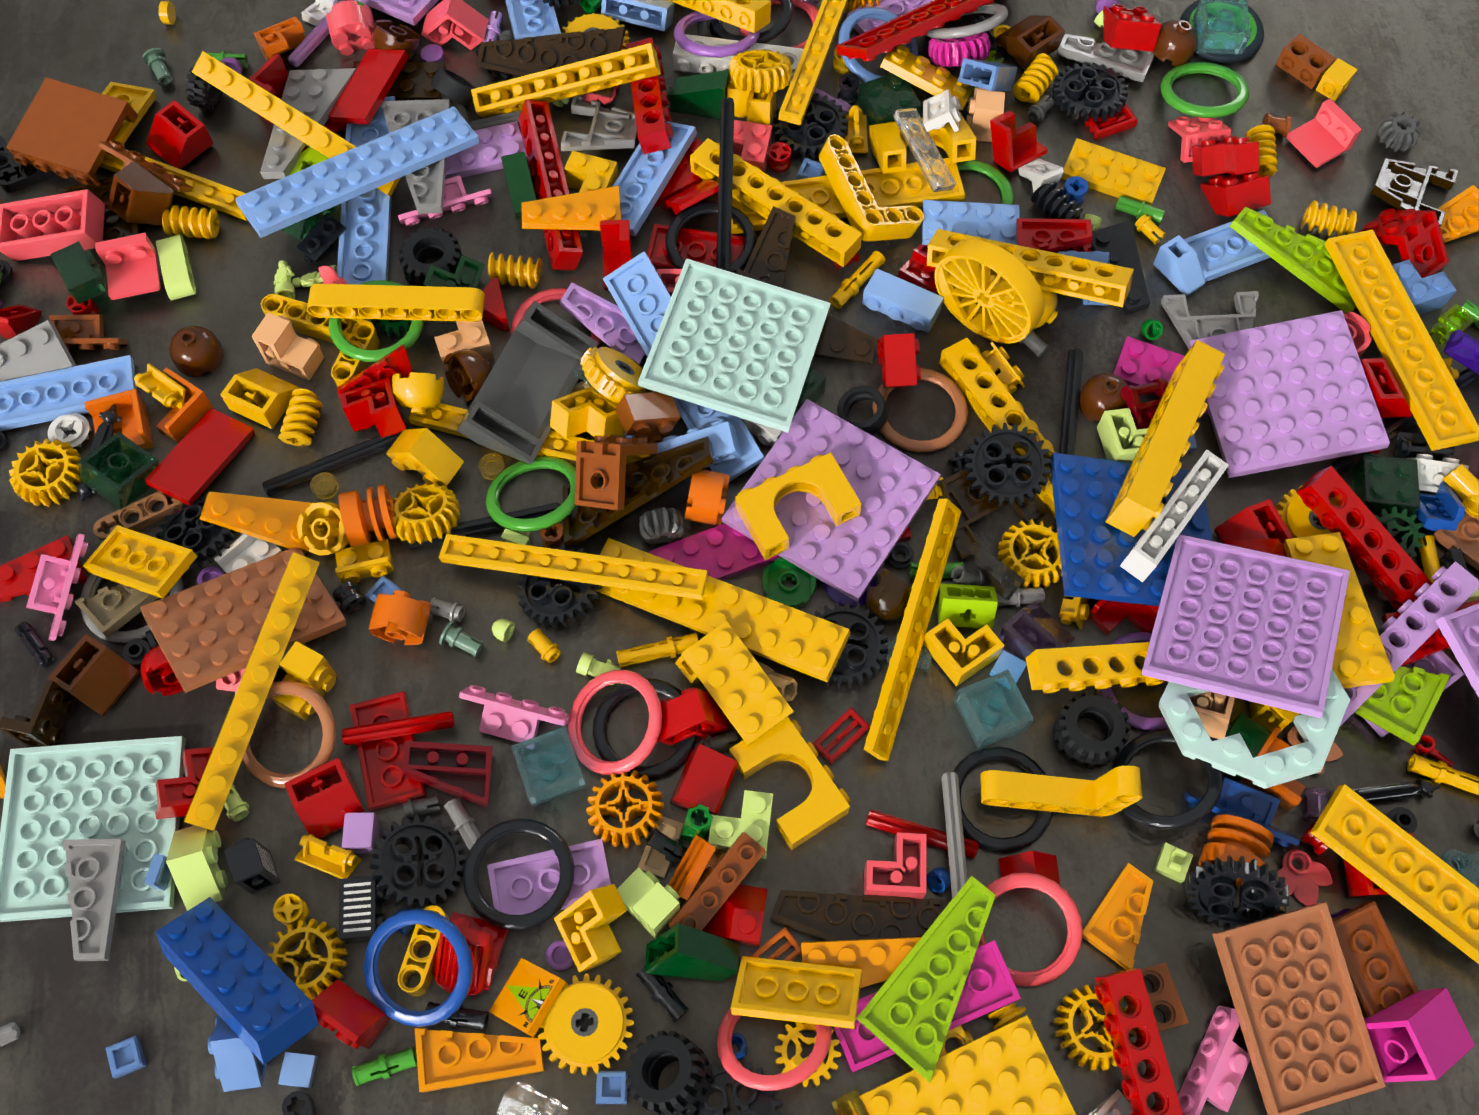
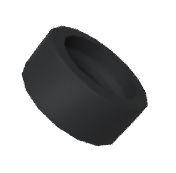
M444 67L438 68L431 81V85L437 91L458 104L469 107L473 101L471 89L476 87Z
M861 385L853 387L845 392L839 400L837 407L838 417L870 435L881 430L887 421V404L881 393L871 386ZM864 400H871L876 403L877 411L869 420L860 423L850 420L849 411L856 403Z

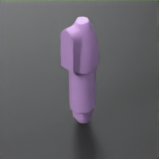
M817 88L814 90L813 94L816 95L818 93L819 99L827 95L828 102L835 99L836 106L842 105V112L849 113L851 105L841 98L836 99Z

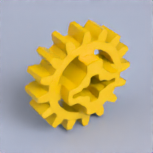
M795 1022L796 1027L792 1028V1026L786 1024L785 1030L788 1034L778 1035V1040L783 1044L782 1046H775L774 1051L781 1053L782 1057L776 1059L775 1062L776 1065L784 1064L785 1068L782 1073L798 1067L807 1059V1057L804 1059L801 1057L803 1051L801 1045H804L806 1048L814 1047L816 1037H804L800 1032L811 1031L817 1033L815 1025ZM839 1039L831 1040L826 1064L823 1061L819 1068L802 1082L804 1088L807 1087L809 1080H813L816 1087L819 1086V1077L822 1076L828 1081L831 1076L827 1070H837L838 1065L833 1062V1059L841 1057L840 1052L834 1051V1047L840 1043ZM789 1041L795 1047V1055L790 1060L787 1056Z

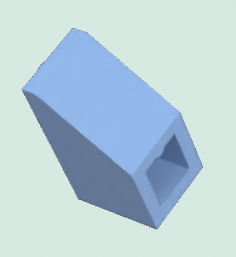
M1180 235L1160 247L1153 264L1182 294H1185L1187 297L1205 284L1196 251Z

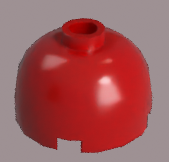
M160 646L153 647L145 654L141 663V677L145 688L151 694H154L153 691L161 692L163 696L184 691Z

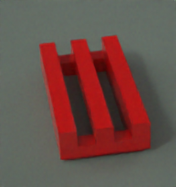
M1127 104L1121 109L1120 113L1115 112L1114 117L1107 115V122L1096 125L1104 121L1101 117H1098L1097 122L1092 117L1085 121L1086 127H1090V133H1094L1095 140L1136 127L1138 120Z
M850 707L812 744L819 752V755L825 758L827 763L832 766L870 730L871 726ZM852 716L855 720L824 748L822 744ZM860 724L862 727L831 755L829 752Z

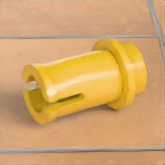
M1144 214L1135 223L1136 230L1138 232L1141 231L1154 245L1160 242L1154 233L1162 239L1166 235L1152 221L1151 216Z
M540 628L535 629L529 634L527 641L541 654L543 661L552 663L560 656V646L557 643L553 644Z

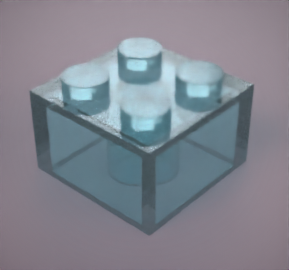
M1200 0L1193 16L1194 30L1198 37L1197 53L1242 54L1251 37L1247 0Z
M1009 670L959 689L953 700L978 750L1027 730L1034 720Z
M565 726L511 746L532 807L587 787Z

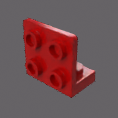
M275 54L249 78V80L280 99L282 98L288 78L282 57Z

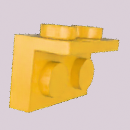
M388 539L355 548H345L335 553L337 562L335 572L341 583L348 581L359 582L361 579L369 577L380 578L383 575L386 576L388 573L395 572Z

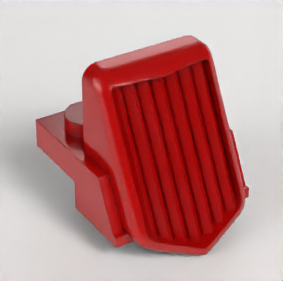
M452 911L449 920L457 926L465 937L472 956V984L467 997L478 995L483 989L489 991L499 966V957L509 930L493 926L485 920ZM440 932L439 944L434 955L432 975L435 976L436 983L451 994L458 979V960L452 944Z

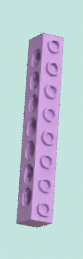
M1456 561L1448 569L1442 566L1431 577L1435 582L1431 586L1426 582L1414 594L1418 597L1415 602L1408 599L1397 610L1401 615L1397 619L1391 616L1380 627L1384 631L1380 635V639L1393 673L1439 628L1435 620L1454 613L1479 588V580ZM1383 683L1344 688L1350 698V702L1340 726Z

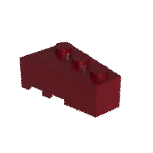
M405 741L402 773L403 776L487 808L493 746Z

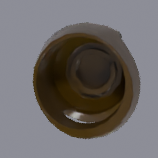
M882 568L877 572L881 582L876 587L868 588L866 603L870 612L877 616L878 619L895 620L904 615L911 589L892 572Z

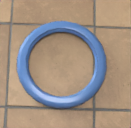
M866 7L856 10L842 23L839 31V44L849 40L852 29L862 20L878 19L888 22L898 16L888 10L877 7ZM914 37L906 46L910 53L918 57V47ZM842 56L849 70L861 81L869 85L893 87L906 81L896 75H875L863 68L856 59H848V56Z

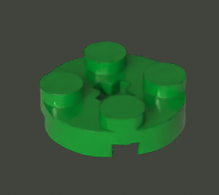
M782 557L776 559L774 563L769 567L767 566L764 570L762 589L765 596L771 600L797 609L806 606L815 592L816 577ZM790 577L796 585L792 586V588H786L781 582H786V578Z

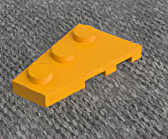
M1130 863L1121 871L1083 928L1082 938L1124 969H1133L1136 947L1141 936L1140 930L1144 915H1146L1153 885L1151 878Z

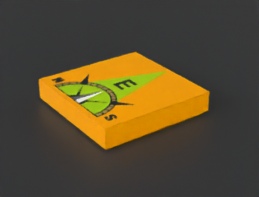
M521 958L489 1012L529 1036L534 1037L566 982Z

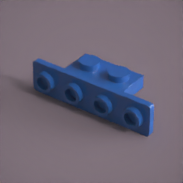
M1223 776L1221 795L1211 810L1212 812L1217 813V815L1238 816L1260 824L1274 835V842L1285 847H1289L1290 843L1296 846L1300 844V840L1296 835L1271 826L1281 801L1278 797ZM1185 791L1183 796L1189 802L1188 806L1190 808H1194L1202 799V797Z

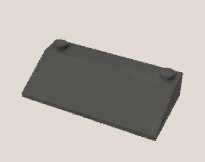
M534 301L524 312L456 431L479 445L532 464L551 430L552 400L571 394L583 372V366L580 364L581 358L590 347L593 349L597 346L598 342Z

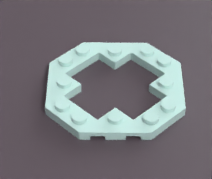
M1331 670L1322 718L1305 714L1295 716L1293 723L1304 743L1254 758L1240 733L1215 741L1210 739L1189 698L1209 691L1169 682L1160 699L1159 709L1184 756L1193 760L1198 758L1212 764V767L1232 776L1240 775L1252 780V784L1266 789L1322 771L1350 698L1334 671Z

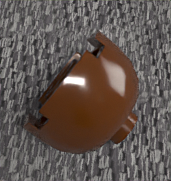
M377 20L373 31V44L375 48L380 50H406L409 55L408 59H411L419 45V34L405 25L400 24L399 27L391 26L393 21Z
M1169 20L1161 25L1153 54L1163 62L1166 59L1173 61L1171 65L1174 66L1189 63L1198 46L1197 33L1191 24L1185 20Z
M188 326L177 331L172 337L169 346L172 362L180 373L188 377H202L201 374L207 371L212 373L219 367L224 357V351L218 338L212 331L201 326Z
M470 349L455 351L446 355L444 359V365L448 364L449 371L445 372V376L454 394L458 398L463 395L465 398L463 401L465 402L475 399L492 369L490 362L477 351Z
M1112 373L1094 375L1087 380L1080 392L1079 408L1081 413L1092 422L1094 420L1100 422L1104 411L1127 408L1126 401L1121 397V389L1128 384L1120 376Z

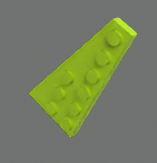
M1247 207L1230 224L1229 227L1347 314L1348 311L1352 312L1355 309L1356 304L1324 245L1326 241L1308 233L1306 236L1295 232V228L1286 225L1285 228L1277 225L1272 218Z
M1400 666L1394 672L1395 678L1393 681L1383 683L1354 713L1414 746L1419 742L1450 675L1443 673L1437 675L1425 672V669L1418 667L1411 669Z
M973 876L967 880L857 1017V1020L929 1083L931 1082L996 896Z

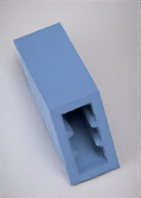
M963 58L958 82L989 91H1012L1017 67L998 62Z

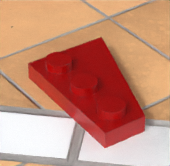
M1017 218L1016 239L1017 245L1054 252L1091 244L1092 241L1091 219Z
M404 344L337 387L339 398L342 393L388 377L392 383V376L395 374H401V378H408L413 370Z

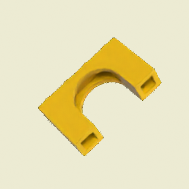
M961 112L959 113L962 120L959 121V131L954 132L950 122H947L940 129H932L927 132L923 125V118L869 125L870 149L882 173L906 170V147L916 144H932L941 147L946 151L952 163L975 160L976 137Z
M831 452L824 456L822 454L817 455L809 463L802 466H793L785 474L767 478L761 485L753 489L746 488L738 496H735L736 509L764 560L789 549V537L777 518L774 509L780 499L790 493L807 492L815 495L824 504L836 527L860 516L862 504Z
M787 717L749 746L743 740L729 749V757L739 763L737 770L744 780L767 765L777 761L793 762L806 771L812 786L810 795L803 803L776 820L777 830L792 851L847 815L851 801L843 788L838 789L832 781L834 780V775L827 765L822 766L816 758L818 752L811 742L806 743L800 735L803 732L795 719L790 720Z

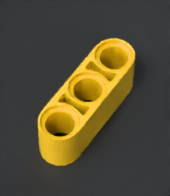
M431 905L424 908V910H431L443 915L449 920L448 915L438 906ZM416 924L398 974V985L411 996H420L427 992L433 978L434 955L439 944L440 932L437 929L429 928L428 925ZM424 944H430L431 952L429 955L419 958V948ZM420 973V983L414 988H409V977L412 974Z

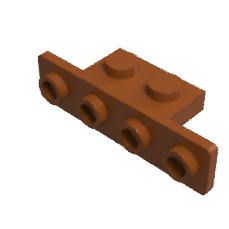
M112 139L110 142H99L98 147L124 161L123 168L134 161L175 191L192 192L193 187L186 184V180L183 177L165 172V167L146 161L145 156L138 152L128 151L124 148L125 145Z
M49 315V320L53 321L68 350H70V346H78L79 350H95V346H104L105 350H120V345H128V340L104 338L103 315Z
M742 832L725 854L721 850L717 854L713 853L689 899L686 900L669 922L670 928L680 923L702 931L763 856L765 849L747 833Z

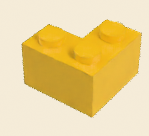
M730 80L727 88V98L731 97L734 100V116L738 118L747 116V122L771 125L777 108V92H769L768 94L743 92L741 89L735 88V85L731 84Z
M576 151L571 152L564 168L567 186L580 190L579 192L612 187L619 177L617 162Z
M593 386L552 400L550 427L566 439L586 431L593 437L594 435H623V428L615 411L618 404L603 396Z
M428 428L403 430L386 453L392 459L391 462L395 467L402 471L417 470L423 475L422 479L428 482L429 485L437 482L439 486H447L464 463L457 454Z
M948 618L928 631L923 641L925 649L956 687L997 659L1005 646L987 624L965 639Z
M297 641L280 662V666L287 673L282 681L300 682L313 688L322 697L335 685L337 674L326 658ZM279 695L272 698L279 707L304 721L316 712L307 701L297 696Z
M615 884L588 891L554 918L579 973L602 966L622 952L609 926L611 922L627 911Z

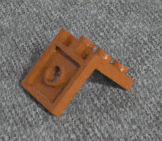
M615 434L610 436L594 435V440L577 441L575 505L624 510L626 456L657 454L658 443L647 442V437L626 438L625 435ZM599 474H601L603 477L602 487H600L597 483V477Z

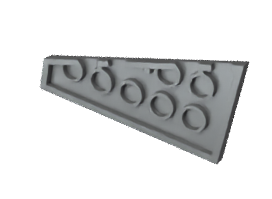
M356 68L290 70L281 100L324 126L329 119L328 115ZM274 124L260 171L263 179H282L287 177L299 160L301 151L305 146L309 147V145Z
M450 99L383 101L381 108L391 133L451 108ZM447 158L405 175L418 214L443 213Z

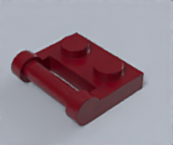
M1157 378L1151 383L1122 387L1121 397L1126 401L1127 408H1130L1137 430L1149 427L1168 385L1166 379ZM1153 392L1157 394L1158 399L1140 403V395Z

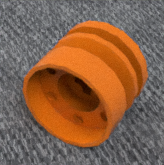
M386 484L378 485V497L372 486L368 487L367 500H363L358 490L339 494L341 519L347 540L352 548L369 545L371 543L372 531L375 532L380 542L385 541V529L391 540L398 538L394 531L395 526L392 525L393 517L395 516L394 500Z
M1227 814L1216 815L1212 819L1211 830L1208 831L1210 842L1203 847L1198 862L1199 867L1204 868V861L1215 864V857L1225 862L1227 861V856H1231L1234 861H1238L1241 856H1244L1245 862L1248 863L1253 859H1257V865L1261 866L1265 864L1262 860L1269 858V848L1273 846L1274 835L1262 825L1251 820ZM1238 878L1236 886L1240 887L1241 878Z

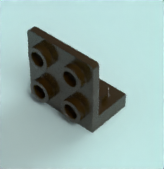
M47 680L31 719L20 715H15L14 719L2 716L0 729L24 745L33 747L56 746L62 740L67 719L74 711L75 698L56 682Z

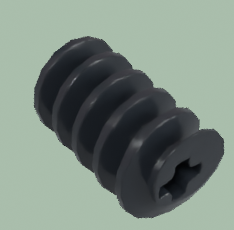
M1056 181L1041 185L1033 193L1031 201L1036 203L1039 209H1043V213L1049 216V219H1080L1083 208L1079 207L1074 210L1077 202L1074 200L1067 203L1071 196L1066 194L1061 197L1064 189L1059 188L1055 191L1058 185Z

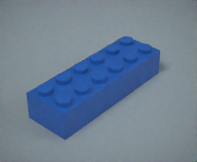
M211 897L155 931L163 955L264 1065L319 1025L313 1002Z

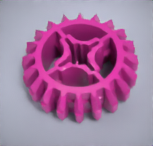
M982 32L954 39L931 38L928 47L930 61L937 66L959 67L962 66L963 58L985 60L990 55L989 36L987 33Z

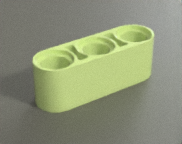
M182 235L156 240L163 281L170 300L173 301L196 295L189 254Z

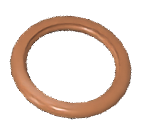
M920 368V380L930 381L941 386L951 396L956 411L952 426L942 436L926 441L912 440L900 435L890 426L888 420L879 431L888 441L899 448L924 453L943 449L962 434L967 424L968 407L961 389L954 381L937 371ZM882 383L878 391L886 402L889 393L894 388H883ZM873 401L872 412L874 415L877 411V405Z
M288 680L273 682L265 701L279 695H292L307 701L315 709L322 724L323 734L317 756L306 768L292 774L274 773L263 767L255 758L249 743L242 758V763L247 771L257 780L269 786L283 789L286 788L285 782L328 763L334 751L336 741L335 720L324 698L313 688L300 682Z

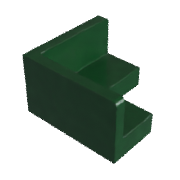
M462 254L454 274L430 265L422 286L477 288L485 264Z

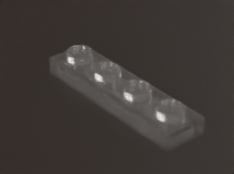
M916 108L896 110L893 118L932 191L952 190L956 182L929 132H927L923 125V121Z

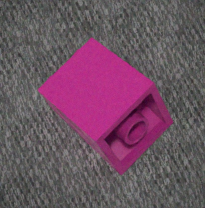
M1447 988L1420 990L1418 993L1412 994L1404 998V1000L1389 1006V1008L1383 1009L1373 1016L1364 1019L1384 1082L1438 1080L1475 1046Z

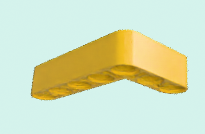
M830 135L819 154V160L851 226H854L862 233V240L881 241L913 237L924 220V213L918 207L911 205L879 208L845 139L839 135Z
M269 294L262 299L261 308L265 316L267 313L275 316L282 315L291 321L295 332L334 343L328 328L329 318H318L310 315L307 312L308 303L278 294ZM342 318V332L352 345L365 350H378L380 339L371 322L364 319ZM340 351L331 369V375L336 386L339 387L368 368L371 362L356 360Z
M1137 766L1116 767L1096 780L1000 770H988L980 774L981 803L990 806L1103 817L1114 815L1143 798L1140 768Z

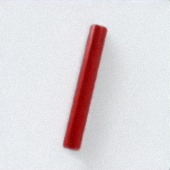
M448 711L344 728L342 729L341 737L345 745L417 734L453 728L455 726V718L453 713Z
M873 809L868 813L866 820L868 826L893 834H927L926 844L948 851L947 835L944 831ZM964 838L965 856L975 858L979 843Z

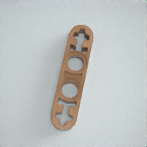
M158 491L99 519L94 524V534L103 542L117 525L120 526L117 523L118 521H120L124 528L137 532L165 519L166 516L175 514L173 509L181 510L182 502L171 497L173 502L171 504L167 500L170 496ZM159 501L164 502L162 510L158 512L151 511L153 504ZM138 513L139 519L135 523L128 524L126 522L129 515ZM110 526V533L105 534V528Z

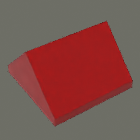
M699 743L688 757L670 803L685 808H695L700 804L708 807L710 814L718 815L739 763Z

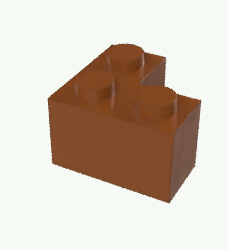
M659 392L624 394L615 409L625 436L647 437V442L651 443L663 442L662 439L669 436L681 417L673 397Z

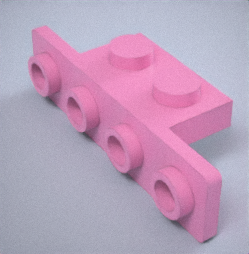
M460 175L445 179L443 212L450 210L453 213L465 210L467 205L474 203L475 206L484 205L492 198V191L487 189L467 195ZM417 210L398 215L400 224L412 226L420 222L419 219L426 217L436 219L443 216V213L418 214Z
M79 533L77 535L70 561L44 554L40 556L26 608L55 614L48 637L49 641H55L57 636L62 637L66 621L62 620L64 609L70 610L74 594H69L72 583L77 584L81 568L76 567L78 558H84L88 542H84V534Z
M470 685L460 691L459 694L461 699L484 704L479 732L530 746L535 744L540 720L561 726H566L570 720L569 714H566L562 708L549 707L548 709L538 706L539 703L533 700H514L510 694L503 692L492 694L486 692V688L477 685Z
M1218 1006L1178 1094L1183 1115H1200L1206 1100L1218 1110L1229 1111L1250 1062L1249 1054L1232 1041L1240 1024L1236 1010L1233 1008Z

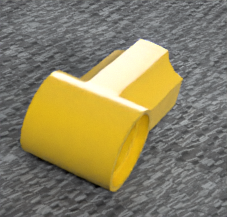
M1460 464L1448 473L1443 480L1463 500L1462 504L1465 512L1474 518H1479V480L1463 464Z

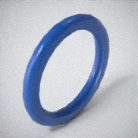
M410 909L390 916L378 926L371 936L365 952L363 969L365 983L371 998L387 1016L404 1025L423 1027L435 1025L448 1019L460 1008L472 984V956L465 937L457 926L445 916L431 910ZM407 925H428L437 929L446 936L457 955L459 969L454 990L448 999L430 1010L414 1011L399 1006L385 992L379 978L378 962L384 943L396 930Z

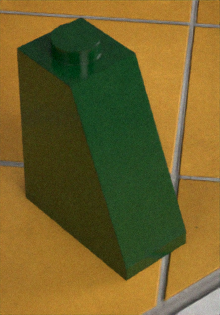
M723 70L675 78L673 87H669L667 93L668 101L671 104V111L720 120L722 98H727L729 71Z
M525 152L501 156L515 218H521V220L522 202L536 200Z
M680 923L646 945L644 972L648 974L721 982L737 973L740 966L739 943Z

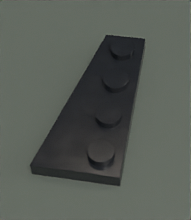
M1131 220L1092 231V252H1109L1110 264L1134 269L1130 292L1122 307L1125 315L1148 309L1150 299Z

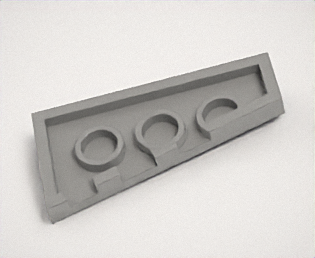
M1070 34L1064 35L1057 51V55L1063 56L1066 59L1085 62L1088 66H1091L1094 62L1098 68L1103 64L1105 70L1113 68L1112 73H1120L1121 76L1139 82L1144 81L1155 56L1151 51L1111 48L1106 42L1095 43L1094 38Z
M47 320L0 344V382L77 366L52 320Z
M122 838L62 840L63 850L66 851L67 858L65 873L69 879L70 893L67 894L68 904L71 906L72 911L70 925L74 960L109 961L126 841Z

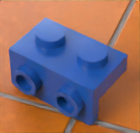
M1444 482L1440 483L1436 495L1410 492L1407 498V503L1417 515L1423 527L1432 531L1439 529L1456 531L1459 521H1462L1465 515L1463 504L1450 486Z

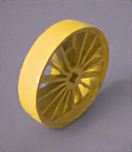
M978 239L960 241L942 257L935 269L936 288L939 295L944 297L943 303L964 326L981 337L1005 344L1019 342L1031 333L1043 316L1045 308L1043 293L1032 273L1015 256L993 243ZM991 269L997 272L998 275H991Z

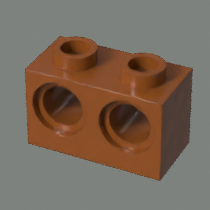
M1298 34L1283 48L1276 65L1313 89L1319 84L1324 73L1337 58L1303 35Z
M1166 962L1141 969L1143 978L1150 979L1154 985L1153 992H1147L1152 1010L1157 1007L1165 1014L1164 1023L1156 1020L1159 1033L1189 1023Z

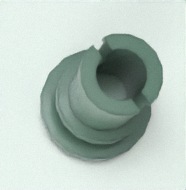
M152 48L143 54L142 59L154 72L158 84L167 86L173 79L166 67V54L160 48Z
M451 620L443 629L439 644L444 645L447 641L450 647L454 648L456 646L477 657L484 645V641H480L463 632L464 629L461 627L456 628V622Z

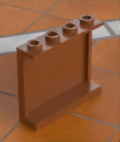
M46 77L6 148L14 156L13 159L24 166L30 164L43 172H48L49 170L66 179L68 177L75 178L85 185L91 183L100 186L101 182L94 175L107 151L98 147L99 142L114 140L124 120L135 123L138 114L127 101Z

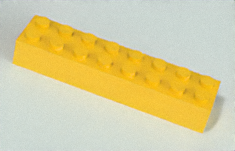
M1196 340L1176 366L1109 512L1106 523L1135 537L1141 529L1147 530L1153 517L1157 518L1164 507L1161 500L1169 494L1173 483L1170 482L1171 477H1175L1182 466L1179 459L1184 457L1191 445L1188 442L1189 436L1192 437L1199 427L1200 423L1196 422V420L1205 412L1208 406L1205 400L1212 395L1216 388V384L1213 381L1219 378L1224 369V365L1221 364L1225 356L1224 353Z

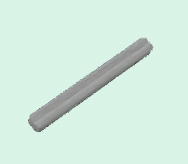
M946 772L943 773L941 778L953 899L967 882L968 878L958 774Z

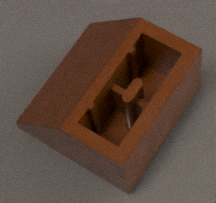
M1030 15L998 35L996 41L1026 70L1038 54L1050 55L1059 48L1065 30L1051 16Z
M133 161L114 175L107 208L127 223L163 225V212L166 209L170 211L175 191Z
M85 634L48 679L56 682L75 699L104 717L140 674V671L112 650Z

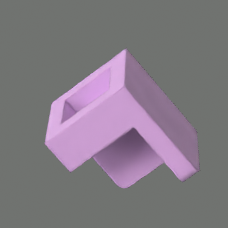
M374 812L346 813L344 817L342 848L348 851L352 850L354 854H370L372 849H378L374 845L376 838H379L380 819Z

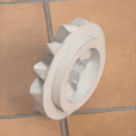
M81 414L63 415L57 417L50 424L48 439L52 442L58 439L62 443L70 444L72 448L76 446L82 447V442L89 440L88 434L92 429L89 421ZM74 429L76 434H69L67 436L63 431H72Z

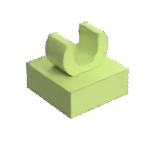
M505 528L501 535L502 542L532 546L529 538L531 532L511 531Z
M1164 843L1154 871L1182 883L1186 878L1193 854Z

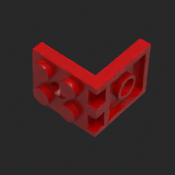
M1386 209L1372 222L1365 224L1364 228L1359 231L1373 230L1380 244L1397 245L1402 262L1409 259L1421 278L1434 275L1449 263L1435 211Z

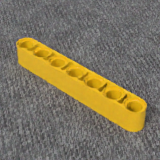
M314 284L310 287L307 312L318 318L476 322L481 320L483 316L485 294L482 290L471 287Z

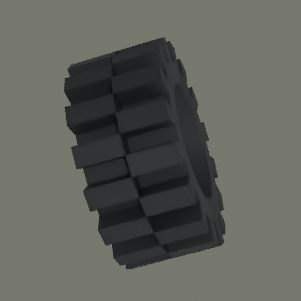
M190 68L191 74H187L188 82H185V86H188V89L185 90V94H188L186 97L187 101H190L189 104L195 107L214 110V108L218 107L217 103L221 102L220 96H223V92L192 73L193 68Z

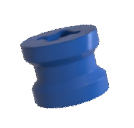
M1079 176L1068 178L1061 197L1069 194L1071 197L1067 203L1075 200L1077 202L1075 207L1083 204L1089 188L1087 181Z

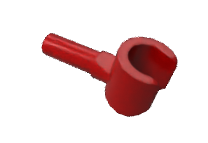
M1423 735L1420 738V741L1427 745L1428 748L1418 743L1415 746V751L1418 755H1430L1438 761L1447 763L1449 767L1454 765L1451 760L1435 749L1436 743L1434 738L1429 735Z

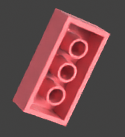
M86 189L0 204V252L15 262L96 248L95 243L103 241L105 203Z

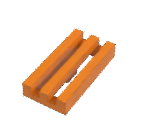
M695 835L668 884L685 900L689 899L716 850L714 845L698 835Z
M785 927L749 957L760 958L784 937L788 941L767 959L776 960L793 946L795 950L783 960L793 962L802 954L800 944Z

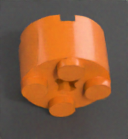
M704 469L694 473L691 478L684 520L721 525L730 475Z
M395 590L393 595L378 594L369 624L370 633L381 640L395 643L396 639L405 640L404 645H420L425 636L432 604L423 600L411 599L408 592Z

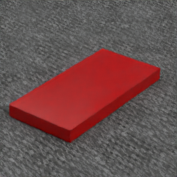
M368 49L328 115L331 122L369 125L409 57L406 50Z
M653 224L646 254L655 269H677L668 258L665 248L668 225ZM681 228L677 238V246L682 258L716 267L717 233ZM731 235L730 264L741 255L745 237Z
M211 408L145 479L146 484L188 506L192 505L255 435L254 428Z
M405 691L349 705L353 727L411 718ZM414 734L356 743L370 813L402 805L403 802L408 801V798L416 800L427 797L424 783L403 776L402 773L405 741H415Z

